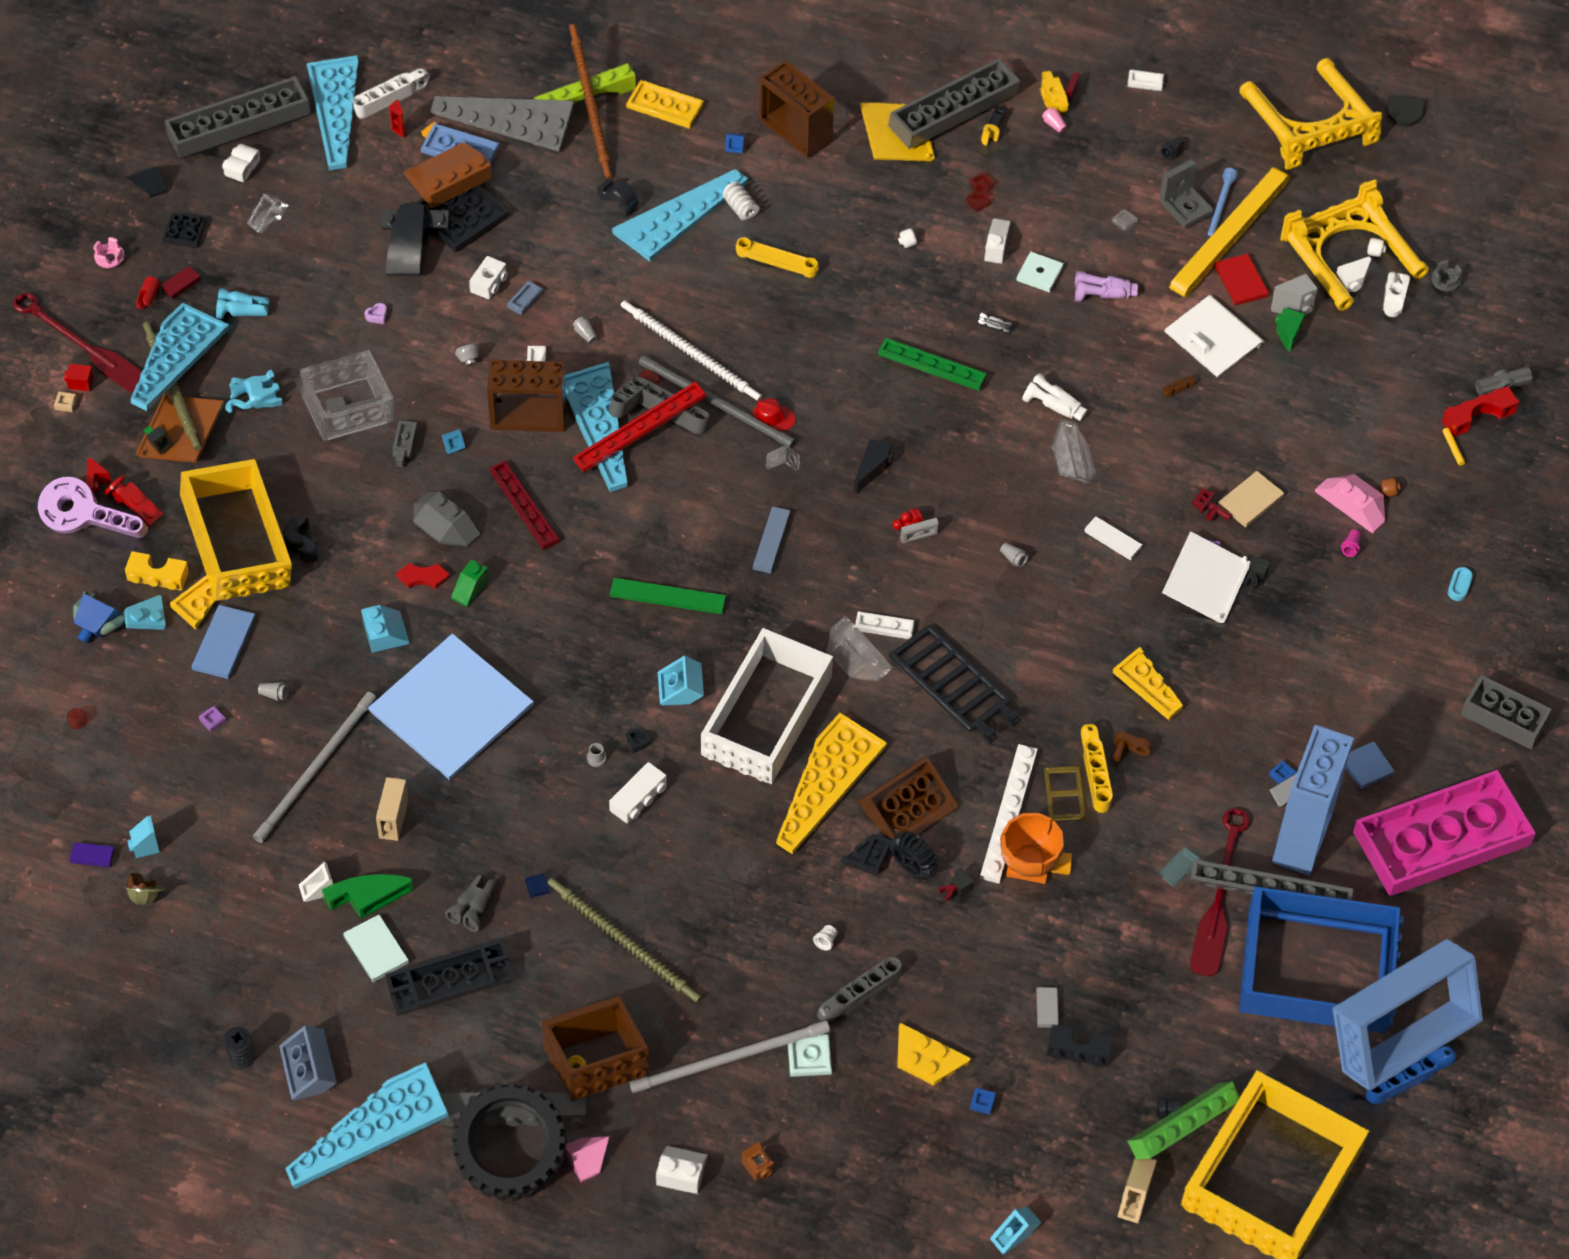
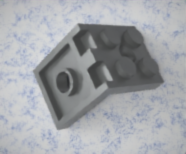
M1192 159L1163 174L1159 202L1184 229L1212 215L1214 210L1192 187L1196 163ZM1186 206H1187V207H1192L1193 209L1188 210V209H1185L1184 207H1186Z

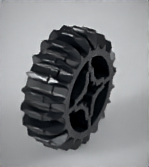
M901 831L890 842L889 848L892 851L891 855L895 857L894 860L906 872L913 875L914 878L926 880L939 868V861L937 860V855L934 854V850L919 835H915L914 832Z

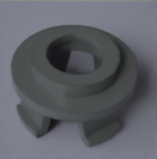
M1447 260L1439 262L1438 268L1432 273L1431 280L1433 285L1442 291L1457 289L1461 283L1462 269L1459 265H1456L1454 269L1448 267ZM1442 277L1451 279L1446 284L1440 282Z

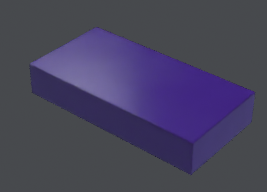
M74 843L70 863L110 867L114 847Z

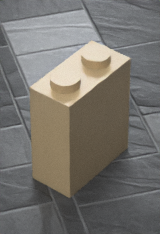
M386 777L376 816L378 835L381 839L399 841L409 801L406 780L398 777Z

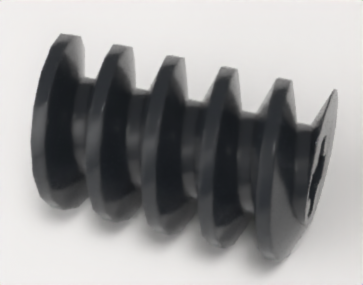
M242 1027L229 1029L224 1036L229 1061L236 1068H245L255 1058L251 1035Z

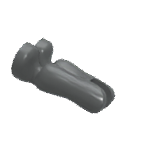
M478 874L470 886L459 896L457 904L446 910V918L455 924H459L463 919V924L468 930L477 932L481 927L478 915L484 913L497 882L489 879L484 889L480 887L484 881V875Z

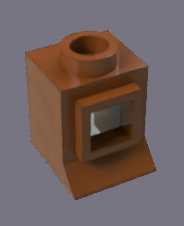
M760 1142L742 1152V1164L756 1182L772 1174L774 1163L763 1150Z

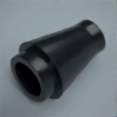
M1177 137L1164 143L1160 150L1161 155L1166 159L1174 158L1184 145V140L1181 137Z

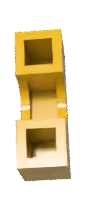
M131 552L125 573L127 581L133 583L149 584L153 587L160 586L170 590H183L189 570L187 561L168 558L164 567L154 569L152 568L149 554Z

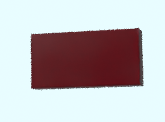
M188 266L160 286L169 297L174 299L201 279Z

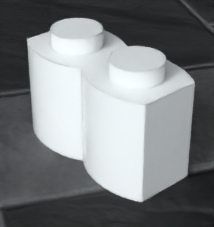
M239 144L232 150L231 156L223 163L225 176L245 182L251 171L255 169L260 161L259 150Z

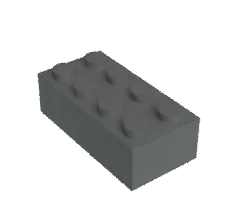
M1481 675L1464 703L1461 716L1532 749L1545 727L1552 709Z

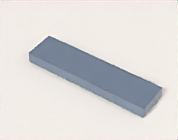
M772 506L753 564V570L772 573L790 516V510Z

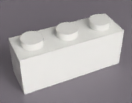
M648 762L609 800L610 811L627 824L632 819L635 820L640 815L641 810L645 806L648 807L653 802L654 797L666 789V774Z

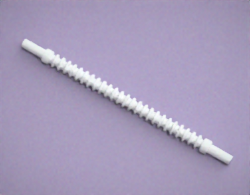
M625 300L621 303V307L633 314L636 320H640L645 326L648 325V328H652L657 334L660 333V336H663L668 342L675 344L684 353L687 352V355H691V358L695 357L696 361L699 360V363H702L711 372L714 371L723 380L726 379L727 383L730 382V385H734L740 392L747 393L757 401L762 398V395L749 387L746 381H742L741 378L738 379V376H734V373H730V370H726V367L722 368L721 364L718 365V362H715L710 356L703 354L694 345L691 346V343H687L682 337L679 338V335H676L671 329L664 327L659 321L656 322V319H652V316H648V313H645L642 309L635 308Z

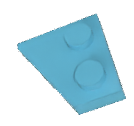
M161 595L127 607L124 611L126 628L164 630L166 626Z

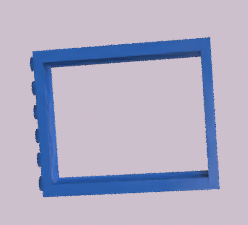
M1254 886L1249 905L1239 1012L1335 1026L1333 1007L1338 1004L1252 991L1259 917L1382 934L1379 979L1397 969V963L1400 960L1398 945L1400 946L1402 937L1399 930L1403 922V916H1400V907ZM1396 1008L1367 1025V1031L1386 1034L1388 1026L1392 1027Z

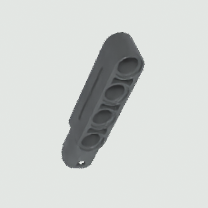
M895 957L886 958L838 990L833 997L822 1003L817 1013V1018L821 1022L826 1020L829 1023L840 1015L850 1013L898 981L901 974L900 960ZM873 979H878L879 981H878V982H873L872 980H873ZM856 990H862L863 992L858 993ZM839 1001H846L847 1003L842 1004Z

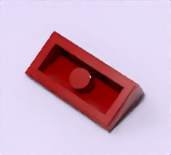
M397 99L389 105L391 130L405 138L404 113Z

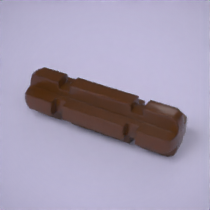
M1193 375L1185 377V380L1182 378L1170 385L1164 386L1162 393L1165 397L1173 395L1172 393L1180 392L1186 389L1187 386L1195 385L1196 380Z

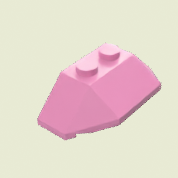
M1355 474L1327 478L1315 489L1316 493L1371 533H1374L1385 523L1383 494Z

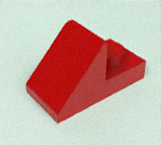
M88 458L86 485L92 490L96 498V492H99V484H111V478L106 469L92 458Z

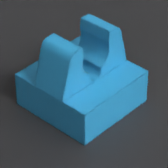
M459 429L441 435L448 454L465 448Z

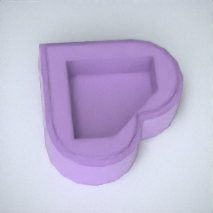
M377 303L374 307L365 310V319L368 322L385 323L387 316L385 304Z

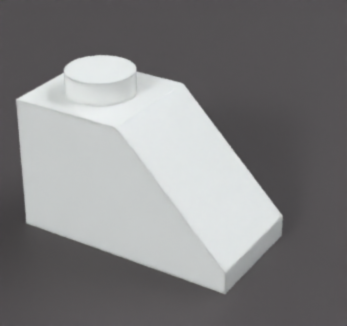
M1370 256L1338 267L1336 277L1348 293L1362 288L1369 270Z

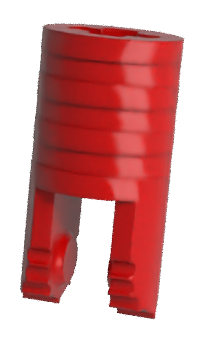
M150 276L145 278L136 302L137 309H144L152 304L161 285L158 279Z

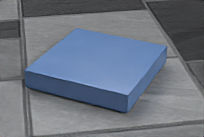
M1375 742L1351 751L1346 764V770L1360 790L1394 775L1395 772Z

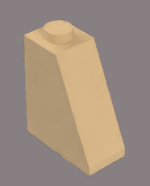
M1135 1158L1125 1187L1118 1214L1119 1218L1135 1223L1139 1222L1156 1160L1150 1158L1136 1160Z

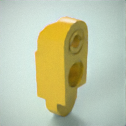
M1051 71L1042 72V84L1039 90L1045 106L1048 109H1057L1059 113L1067 112L1068 101L1059 77L1053 78Z

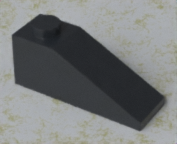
M870 439L854 481V493L861 491L886 470L887 464L892 462L894 452H891L892 444Z

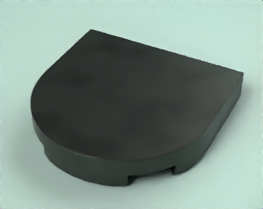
M1389 95L1387 115L1396 125L1403 127L1412 126V124L1419 122L1422 117L1424 99Z

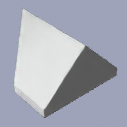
M325 861L299 884L304 902L323 898L322 889L333 884Z

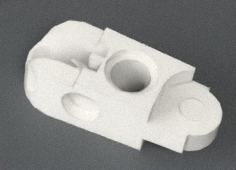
M1395 272L1388 274L1383 310L1390 317H1396L1401 314L1410 280L1407 274L1403 275Z

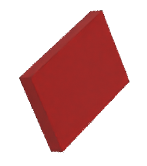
M1248 254L1215 262L1214 267L1235 306L1268 297L1269 292Z

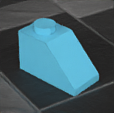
M147 816L129 831L131 839L127 840L130 852L134 851L136 858L159 853L151 816Z
M1028 1207L1015 1209L990 1239L1003 1254H1006L1027 1239L1041 1222Z

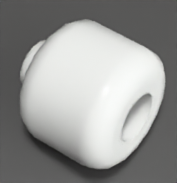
M909 228L900 232V238H898L900 245L903 244L905 248H909L917 244L913 229Z
M1371 238L1367 250L1368 255L1380 257L1382 252L1385 253L1386 246H1384V241Z

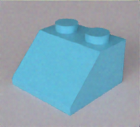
M382 605L361 609L363 624L372 653L409 644L400 611Z
M684 655L658 671L660 705L691 704L704 696L702 666L700 662Z

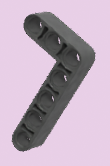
M635 377L612 395L609 414L616 418L623 417L638 404L652 409L674 394L642 377ZM693 405L672 418L671 421L693 433L703 434L707 428L709 414L705 410Z

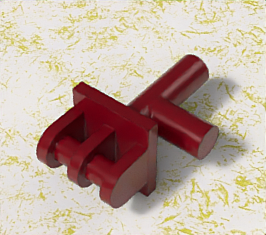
M1201 488L1200 494H1197L1195 496L1196 499H1193L1191 502L1194 507L1199 509L1198 513L1201 514L1204 508L1208 507L1210 511L1205 516L1206 520L1212 521L1214 516L1218 514L1228 521L1231 514L1211 501L1215 492L1212 491L1211 493Z

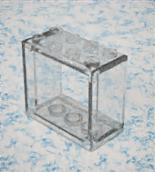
M370 350L300 369V393L323 441L393 422L394 398ZM367 379L375 395L374 398L324 412L316 393Z

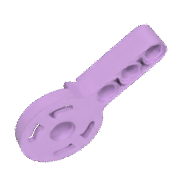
M61 477L52 481L43 489L39 497L38 512L42 521L50 529L58 533H74L82 528L85 530L90 525H96L136 538H142L148 532V527L141 518L98 505L92 490L82 480L74 477ZM72 500L74 502L72 509L63 512V503ZM102 514H106L104 519L99 520ZM123 519L120 525H116L118 520ZM140 524L139 529L133 530L135 525Z

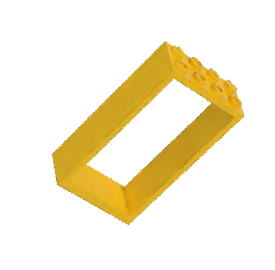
M255 459L181 472L180 497L215 601L290 587L292 563ZM252 489L277 562L221 572L196 499Z

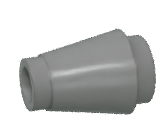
M580 317L573 323L574 331L589 344L597 340L598 337L589 319Z
M1004 543L1001 546L1000 552L1003 553L1013 566L1022 567L1026 564L1028 555L1025 550L1008 543Z
M283 682L260 683L258 693L280 702L287 699L289 688Z

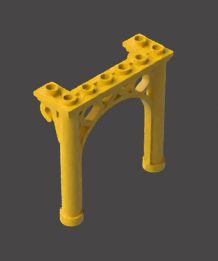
M1329 58L1322 59L1318 63L1317 71L1344 102L1342 110L1329 119L1308 123L1289 120L1278 113L1253 82H1246L1240 88L1242 97L1250 102L1282 145L1280 151L1282 158L1285 160L1286 170L1302 165L1303 151L1358 134H1361L1363 137L1364 146L1380 141L1382 113L1371 110L1335 68V64ZM1344 117H1353L1355 119L1345 120ZM1300 131H1308L1309 133L1300 134L1299 132H1300Z
M1376 180L1360 185L1358 197L1346 200L1342 204L1332 206L1307 218H1302L1301 210L1291 212L1284 218L1281 241H1289L1335 301V306L1340 311L1348 309L1353 304L1354 299L1321 256V246L1330 236L1337 232L1349 229L1371 231L1383 238L1414 279L1424 277L1429 271L1426 263L1419 259L1388 220L1380 206L1383 204V199L1380 192L1376 190ZM1361 215L1364 219L1356 221L1351 219V216ZM1316 232L1320 234V238H1310L1307 235ZM1311 246H1316L1315 252Z

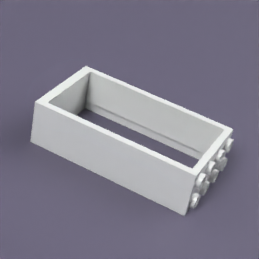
M762 628L701 733V755L707 757L708 760H715L725 767L739 770L744 775H751L761 782L764 781L772 784L832 678L833 656ZM762 656L814 677L770 757L717 735Z

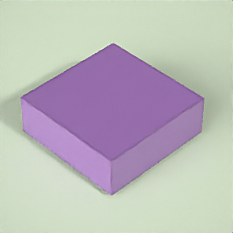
M215 706L198 716L201 723L210 732L227 722L224 715Z

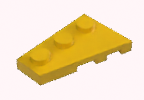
M207 575L170 602L171 608L195 630L216 602Z

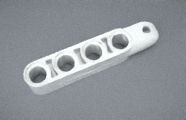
M422 68L411 73H403L357 95L353 99L355 116L358 118L368 117L388 107L397 99L400 101L411 96L414 92L427 85L430 78L429 73Z

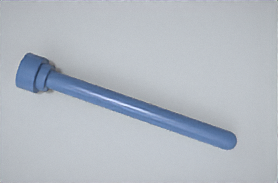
M1226 168L1222 176L1224 184L1208 231L1209 237L1216 232L1230 186L1236 181L1238 172L1233 168Z

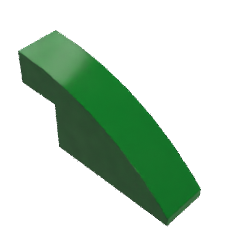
M376 874L354 877L334 883L322 889L324 901L331 911L350 902L360 919H363L414 890L412 880L409 877Z

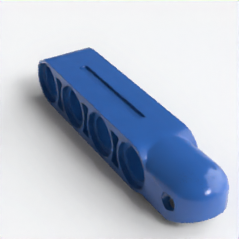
M1443 1046L1372 1090H1367V1100L1372 1104H1380L1432 1078L1436 1072L1455 1062L1457 1058L1455 1051L1448 1046ZM1408 1072L1413 1073L1415 1076L1409 1075ZM1390 1081H1395L1398 1084H1392ZM1374 1089H1375V1090H1378V1091H1380L1381 1093H1376V1092H1374L1373 1090H1374Z

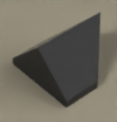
M152 166L125 177L149 194L150 198L167 192L159 166Z

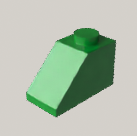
M1284 307L1282 313H1278L1275 324H1277L1276 332L1285 348L1291 351L1302 327L1305 314Z
M470 560L460 573L451 599L468 607L488 582L487 567Z

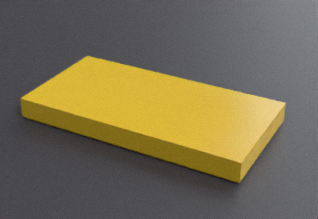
M640 80L626 103L629 109L689 129L704 105L703 100Z

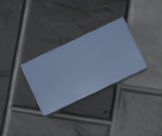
M528 281L507 303V308L523 315L543 293V288Z

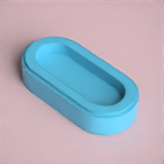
M1459 567L1454 571L1448 589V596L1452 600L1461 601L1466 598L1473 577L1472 572L1468 568Z

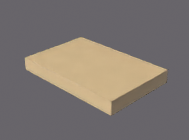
M1256 471L1220 500L1218 506L1230 513L1244 527H1247L1283 498L1284 492Z

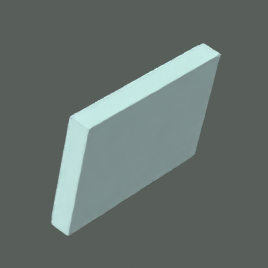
M380 915L343 933L344 938L372 982L379 980L387 973L396 971L409 964L407 957Z

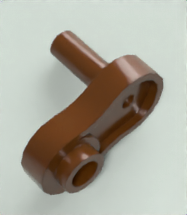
M1117 732L1113 740L1117 746L1113 760L1120 761L1124 749L1141 756H1148L1153 745L1145 737L1139 738L1126 732Z

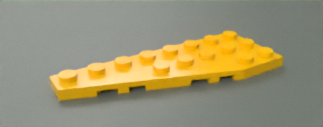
M839 713L815 741L813 751L809 756L807 766L798 784L793 802L789 807V812L778 835L777 844L793 854L884 751L887 743Z

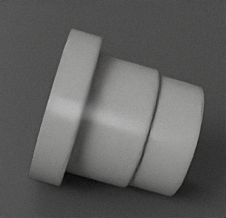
M599 743L592 744L587 754V762L593 767L604 765L607 758L603 746Z

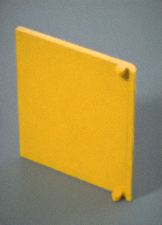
M861 102L860 106L874 159L934 160L935 157L930 139L908 149L888 127L891 112L906 104Z

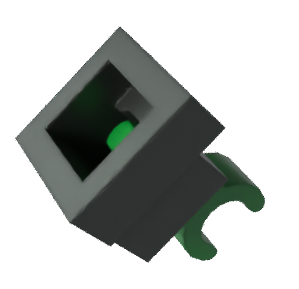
M148 426L143 430L147 434L146 437L151 446L160 455L174 445L167 432L160 427L153 430Z

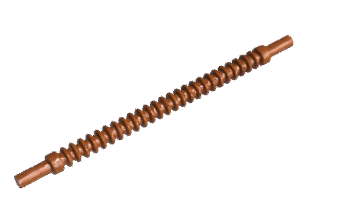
M571 24L569 26L572 36L571 44L575 52L574 56H576L575 60L578 65L577 69H579L578 73L581 78L580 82H582L581 86L585 95L584 99L588 108L587 112L591 121L595 143H597L599 163L602 164L605 179H611L610 158L608 151H606L607 147L604 142L605 138H603L604 134L601 129L602 125L598 116L599 112L595 103L596 99L594 98L595 95L591 86L592 82L588 73L589 70L585 60L582 40L579 39L576 24Z

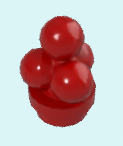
M911 508L909 512H903L900 519H895L892 526L895 530H901L903 526L922 522L923 518L918 508Z

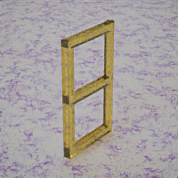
M1079 766L1044 768L1049 816L1052 818V821L1085 819ZM1075 772L1078 790L1051 791L1049 773ZM1078 795L1081 814H1053L1052 797Z

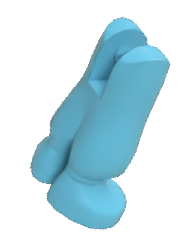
M220 288L216 319H223L226 312H230L232 316H267L269 298L253 296L239 291L228 292L226 289Z

